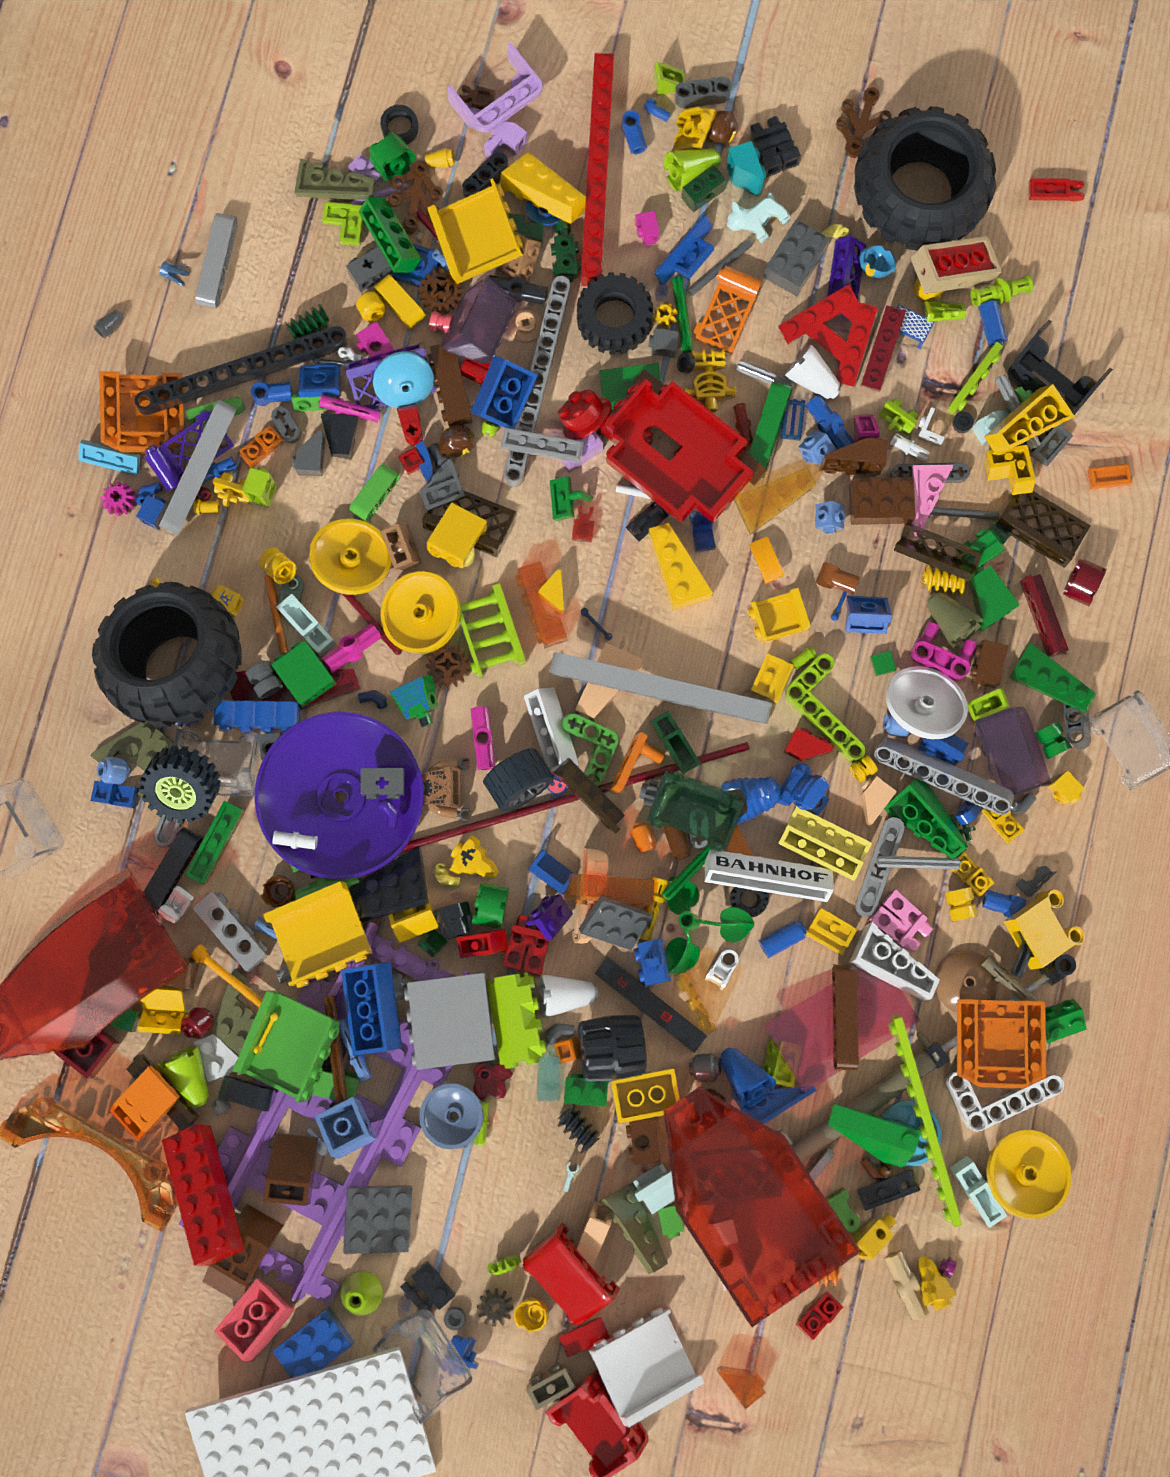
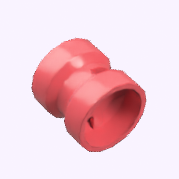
M433 311L430 317L429 331H441L443 334L450 335L453 315H441L440 312Z

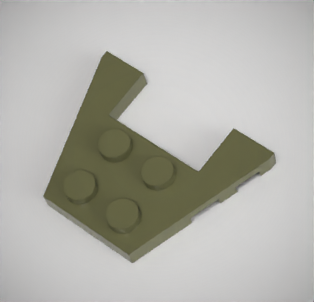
M146 721L145 723L140 722L91 753L90 756L97 762H100L105 757H116L121 752L145 771L156 752H160L165 747L170 750L171 746L176 744ZM140 792L137 793L141 798H142L143 795H144V794H140Z
M238 969L232 971V975L246 986L249 985L251 980ZM228 983L211 1033L239 1055L256 1017V1013L239 1000L242 993Z

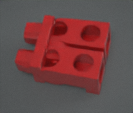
M519 915L516 925L512 927L508 950L505 952L502 967L521 971L525 951H528L523 972L542 976L549 940H546L538 927L536 930L528 928L526 924L528 916Z

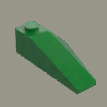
M915 779L884 808L891 817L899 818L904 823V826L914 831V835L919 838L922 836L931 842L933 847L952 859L969 847L935 792L924 781Z
M835 1103L832 1105L827 1123L882 1162L899 1167H904L914 1155L921 1131L914 1125Z

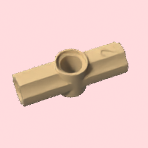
M902 1251L887 1255L884 1260L892 1275L893 1285L900 1299L903 1300L909 1316L912 1320L925 1317L929 1314L927 1306H924L919 1283L913 1272L910 1271Z

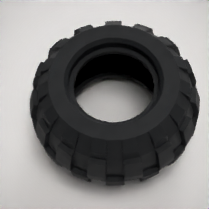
M930 106L927 110L922 111L916 107L909 108L900 112L898 117H889L879 124L873 134L865 140L855 165L854 191L858 205H862L863 218L871 228L874 227L881 231V238L891 244L895 241L906 244V249L918 251L923 245L950 242L954 239L960 240L974 230L976 225L984 218L996 190V164L993 152L986 148L988 145L986 137L980 129H973L968 125L969 119L959 113H956L955 116L944 113V108ZM924 162L940 169L947 177L951 187V198L944 202L932 204L913 200L897 187L892 176L899 168L909 163Z
M178 582L160 583L158 587L147 585L135 590V594L125 599L123 597L113 606L114 611L111 615L104 617L97 630L99 637L95 639L92 648V659L96 666L94 674L100 690L108 701L125 716L141 723L148 721L149 724L157 727H171L176 722L188 724L198 720L199 714L207 709L212 712L222 703L220 698L223 694L231 691L237 681L236 669H238V665H241L242 662L239 631L234 619L225 606L213 598L210 593L192 585L190 587L184 586ZM175 637H190L197 640L193 654L180 669L166 677L147 680V662L158 646Z

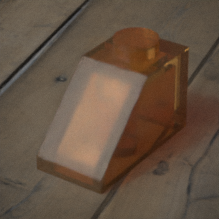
M723 1366L717 1368L718 1374L745 1409L766 1393L763 1387L766 1383L758 1373L754 1375L751 1370Z

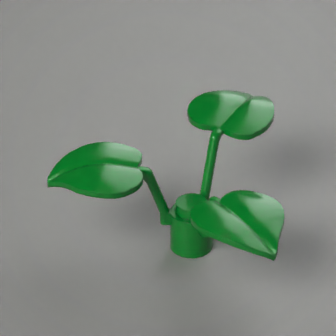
M670 877V878H669L670 883H671L676 877ZM688 881L670 901H667L669 909L673 913L680 915L679 924L682 928H685L684 933H686L688 939L678 937L671 940L667 945L666 960L668 973H684L697 964L700 957V949L698 946L691 944L692 938L689 931L696 930L700 924L721 926L720 934L722 938L728 942L736 943L742 941L753 929L755 924L753 918L742 909L730 907L721 912V922L700 919L696 914L691 913L690 909L696 906L699 901V890L694 883Z

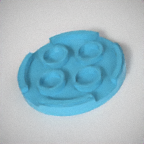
M914 1101L896 1102L889 1106L881 1115L882 1117L914 1125L917 1128L921 1126L919 1118L915 1117L912 1106L915 1105ZM929 1109L940 1144L942 1137L941 1126L936 1115ZM921 1136L914 1155L905 1166H918L929 1161L924 1147L927 1146L926 1141Z

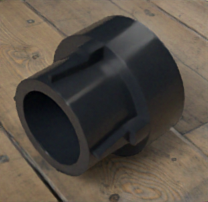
M468 901L434 910L436 922L442 931L444 939L472 933V913Z

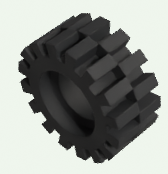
M734 887L730 896L731 907L742 909L751 917H756L765 911L769 903V894L763 891ZM745 891H753L757 895V903L753 907H747L742 903L741 896Z

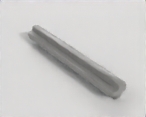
M1004 374L996 378L995 382L1010 411L1013 412L1021 404L1007 376ZM1037 436L1026 441L1030 449L1040 445Z
M878 856L877 866L890 868L960 869V859Z

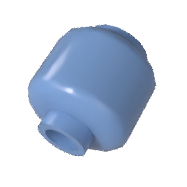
M890 712L885 714L883 729H886L888 735L902 738L909 735L910 732L898 724Z
M108 756L98 763L97 775L104 783L122 784L130 775V766L124 758Z

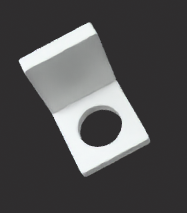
M931 407L927 416L923 415L918 427H921L918 438L940 446L945 437L926 430L935 408Z

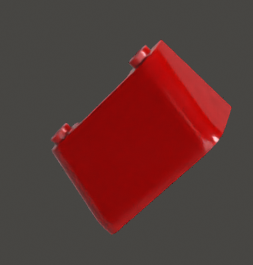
M562 1222L523 1257V1268L528 1274H532L561 1307L566 1313L568 1321L573 1325L580 1326L609 1305L616 1298L620 1288L613 1280L610 1283H606L607 1278L604 1275L601 1277L574 1247L575 1241L568 1239L566 1233L569 1232V1229Z
M594 1370L576 1384L574 1390L559 1398L545 1412L552 1424L562 1426L566 1423L591 1455L589 1472L592 1477H613L637 1461L649 1441L648 1433L640 1421L631 1427L623 1425L598 1370Z

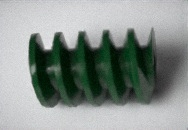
M320 303L318 304L319 311L312 307V314L304 311L305 318L300 314L297 315L298 322L293 318L290 319V326L285 322L294 340L300 338V336H307V332L313 334L314 329L322 331L321 325L329 328V318Z

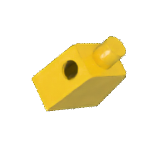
M889 1213L881 1220L871 1219L846 1243L860 1259L873 1260L894 1237L890 1229L897 1222Z

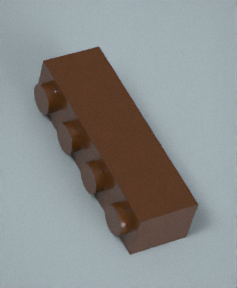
M454 342L430 346L431 354L427 355L430 366H434L436 371L433 373L434 384H439L440 391L436 393L439 404L443 403L445 409L441 410L443 422H448L450 427L457 424L473 423Z

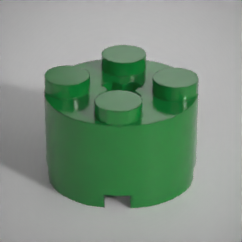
M395 132L388 133L385 138L378 143L372 144L369 148L370 163L385 181H388V179L393 180L394 176H402L409 172L411 162L416 160L413 151Z
M480 882L472 924L501 929L509 888Z

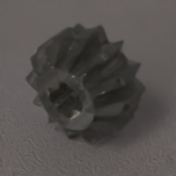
M495 1288L494 1295H492L489 1289L486 1290L487 1297L481 1295L479 1299L483 1303L477 1304V1308L483 1310L478 1316L480 1318L487 1316L484 1321L485 1324H488L490 1319L493 1320V1327H496L497 1320H499L501 1325H504L505 1320L503 1317L511 1319V1314L507 1311L514 1310V1306L507 1305L512 1302V1297L504 1298L507 1294L506 1290L499 1295V1288ZM499 1303V1309L501 1310L496 1309L495 1312L492 1311L490 1304L495 1305Z

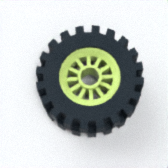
M177 745L171 746L170 750L165 747L160 752H156L139 782V785H141L139 792L144 794L142 797L143 802L150 803L148 808L151 811L156 809L158 811L156 815L162 817V815L168 816L167 820L171 822L174 818L177 819V823H184L185 819H187L188 823L194 822L195 818L197 820L202 819L208 813L221 785V780H218L220 777L219 771L214 772L216 766L213 762L207 763L209 758L205 754L203 757H200L198 750L194 749L193 752H190L187 746H182L181 750H178Z

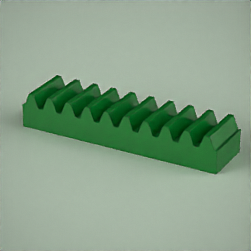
M223 801L185 876L203 885L208 883V878L212 875L213 869L216 868V863L220 860L224 848L228 845L232 833L236 830V825L239 824L240 818L244 815V810Z

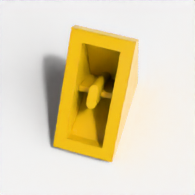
M560 569L556 570L540 588L538 596L559 614H564Z

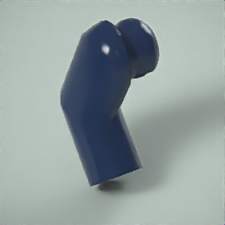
M377 690L358 693L360 703L372 701L377 704L378 709H384L388 705L386 696Z

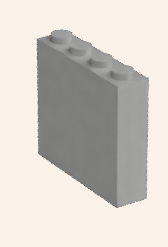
M485 973L407 983V988H404L405 1000H409L410 1009L406 1010L407 1021L412 1023V1031H409L410 1044H414L415 1052L411 1053L412 1064L413 1066L416 1065L417 1070L495 1060Z

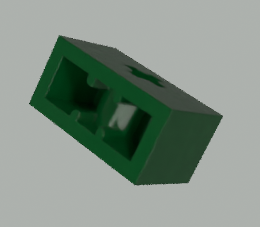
M713 165L682 187L681 198L694 213L725 190L726 179Z

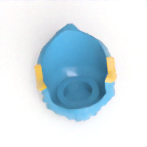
M872 245L863 249L860 253L861 269L867 276L882 278L895 272V257L891 250H886L883 245Z

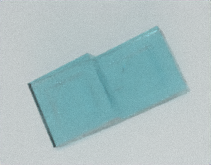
M543 1056V1058H539L540 1062L538 1063L537 1101L558 1102L559 1057Z

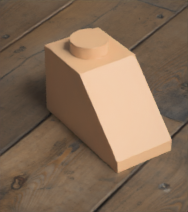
M877 776L873 780L869 778L862 787L864 792L861 794L865 824L867 826L873 824L897 792Z

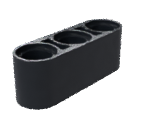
M503 152L494 153L463 182L462 191L464 198L491 187L490 179L492 178L496 184L500 182L501 172L509 167L506 154ZM497 163H503V164H504L503 166H500V167L496 166ZM484 176L490 177L487 180L481 179ZM470 189L476 190V191L473 192V193H468V192H467V191L470 190Z
M224 1076L218 1097L256 1110L268 1112L274 1089L242 1079Z

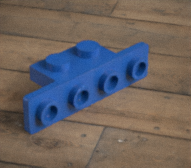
M703 215L695 223L692 229L655 271V275L661 285L664 286L675 272L690 279L715 250L712 244L703 240L712 230L706 215Z

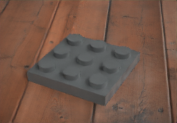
M411 1185L347 1187L344 1254L409 1252L412 1204Z

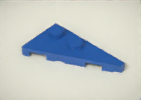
M815 1086L773 1089L772 1091L770 1089L765 1092L767 1097L749 1108L746 1105L742 1108L734 1093L732 1097L752 1129L756 1130L816 1092L817 1089Z

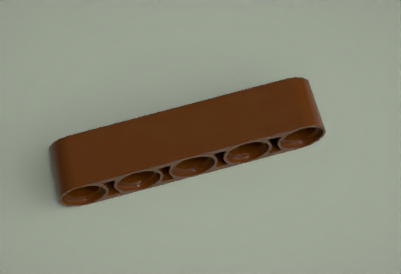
M834 964L832 968L835 1070H857L859 1065L856 965Z

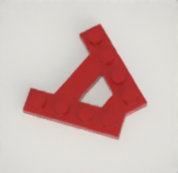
M847 285L778 327L787 344L792 343L805 334L841 362L836 376L839 383L855 387L879 308L858 302L850 285ZM841 313L852 321L847 342L824 323Z

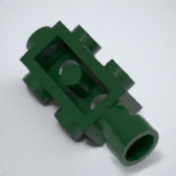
M559 221L555 224V233L558 236H554V243L551 244V256H556V262L552 263L553 275H557V277L564 276L571 283L574 279H577V273H581L580 260L576 261V254H579L578 241L574 242V234L569 235L571 232L570 223Z

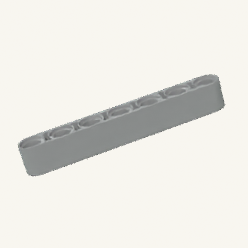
M219 399L217 400L159 527L176 535L179 534L237 408Z
M883 738L875 750V758L882 764L997 814L1004 815L1011 810L1014 794L1003 786L892 738Z

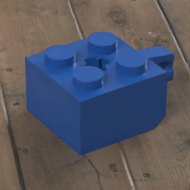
M663 938L637 943V948L633 950L636 962L640 961L641 969L638 970L640 983L644 982V985L648 986L671 981L663 948Z

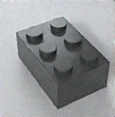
M796 219L767 264L763 278L798 297L826 252L830 238Z

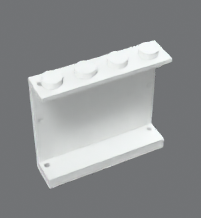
M662 1307L654 1309L650 1312L651 1316L643 1319L641 1317L631 1323L632 1327L626 1330L621 1328L612 1334V1338L607 1341L605 1339L594 1343V1348L589 1350L623 1425L631 1427L704 1384L702 1376L695 1374L669 1319L670 1309H662Z

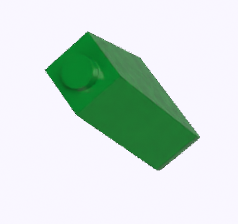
M991 565L985 569L983 566L977 569L976 574L970 580L976 614L984 620L979 622L981 625L980 630L983 632L1015 610L1020 604Z

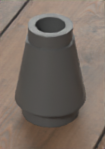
M115 309L113 312L95 321L96 324L93 327L102 338L110 337L124 317Z

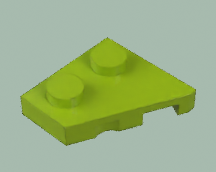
M931 300L924 301L923 309L927 322L965 319V304Z

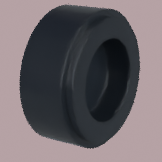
M683 352L678 357L677 369L682 373H690L695 366V357L691 353Z
M967 412L958 413L952 421L953 428L959 433H967L974 424L972 415Z

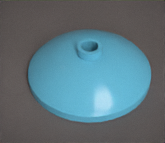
M396 352L385 357L377 365L373 375V386L377 396L383 403L394 408L422 403L429 396L434 383V376L429 363L420 355L412 352ZM408 385V388L403 389L402 387Z

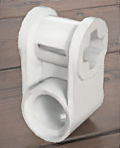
M730 949L722 951L709 969L704 980H709L716 984L722 991L738 964L737 953ZM726 953H731L734 956V962L731 965H726L723 962V956ZM713 974L719 976L722 980L716 978Z

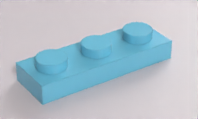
M86 440L79 442V461L133 475H137L140 472V454L120 452L110 446Z

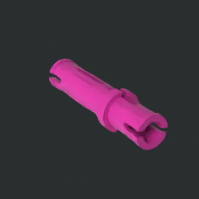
M322 394L318 407L336 411V414L344 413L376 423L379 421L381 410L346 402L343 398L335 399Z

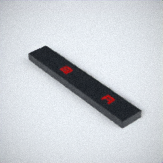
M609 957L604 960L594 973L694 1053L707 1037L706 1034Z

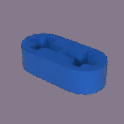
M966 800L957 810L955 816L960 825L968 824L979 815L983 807Z

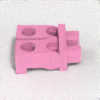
M892 890L882 901L881 906L877 907L875 913L868 918L867 922H873L880 931L891 937L892 941L899 947H905L909 951L915 952L921 943L913 937L914 934L918 931L921 935L927 937L933 928L926 921L928 918L897 890Z

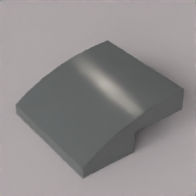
M1060 424L1037 435L1040 441L1038 447L1030 449L1026 441L1017 446L1027 445L1030 456L1041 464L1048 466L1073 435Z

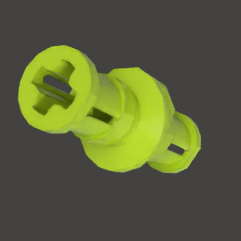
M1025 275L1021 279L1006 281L1004 278H997L994 285L971 290L972 304L977 307L981 303L994 300L998 301L999 305L1003 303V300L1008 303L1012 296L1023 292L1031 293L1033 291V281L1029 275Z

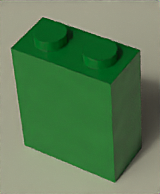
M306 641L297 642L291 647L290 652L280 654L274 659V663L271 664L302 707H305L337 684Z

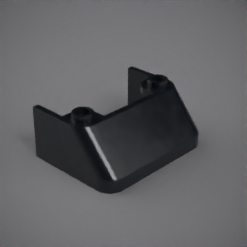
M1048 320L1009 367L1007 375L1018 387L1022 386L1025 392L1031 390L1034 393L1041 387L1053 384L1073 415H1075L1113 369L1109 367L1098 381L1089 376L1079 378L1076 383L1069 380L1044 360L1049 352V346L1041 336L1052 323L1051 320Z

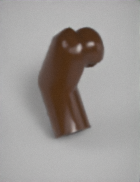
M868 1156L860 1161V1164L872 1178H888L893 1172L889 1164H874Z

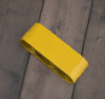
M389 274L373 286L374 291L380 296L382 301L410 330L426 317L416 302Z

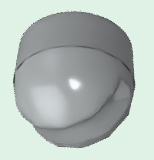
M217 1098L212 1103V1109L216 1116L231 1108V1105L225 1099Z

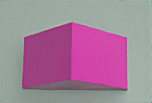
M874 414L854 415L855 442L865 438H879L880 431Z

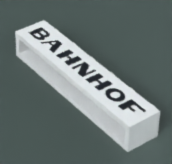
M710 849L705 860V882L824 902H828L834 890L833 870L823 867Z

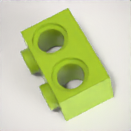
M257 467V469L250 468L242 491L250 502L269 508L277 485L268 470Z

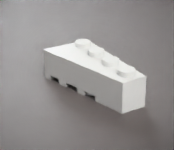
M873 922L865 925L849 963L923 1001L932 999L940 979L919 961L914 960L905 949L900 948L892 941L891 937L880 931Z

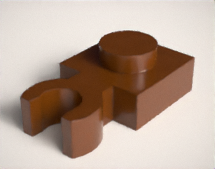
M462 85V92L468 94L466 96L459 95L464 103L471 101L473 108L482 110L494 101L496 93L495 90L476 86L474 91L469 86Z

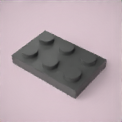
M600 896L578 929L581 934L632 950L653 920V916L649 912Z

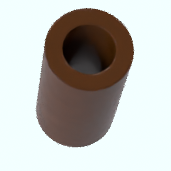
M679 811L660 817L673 857H678V860L689 857V852L693 851Z

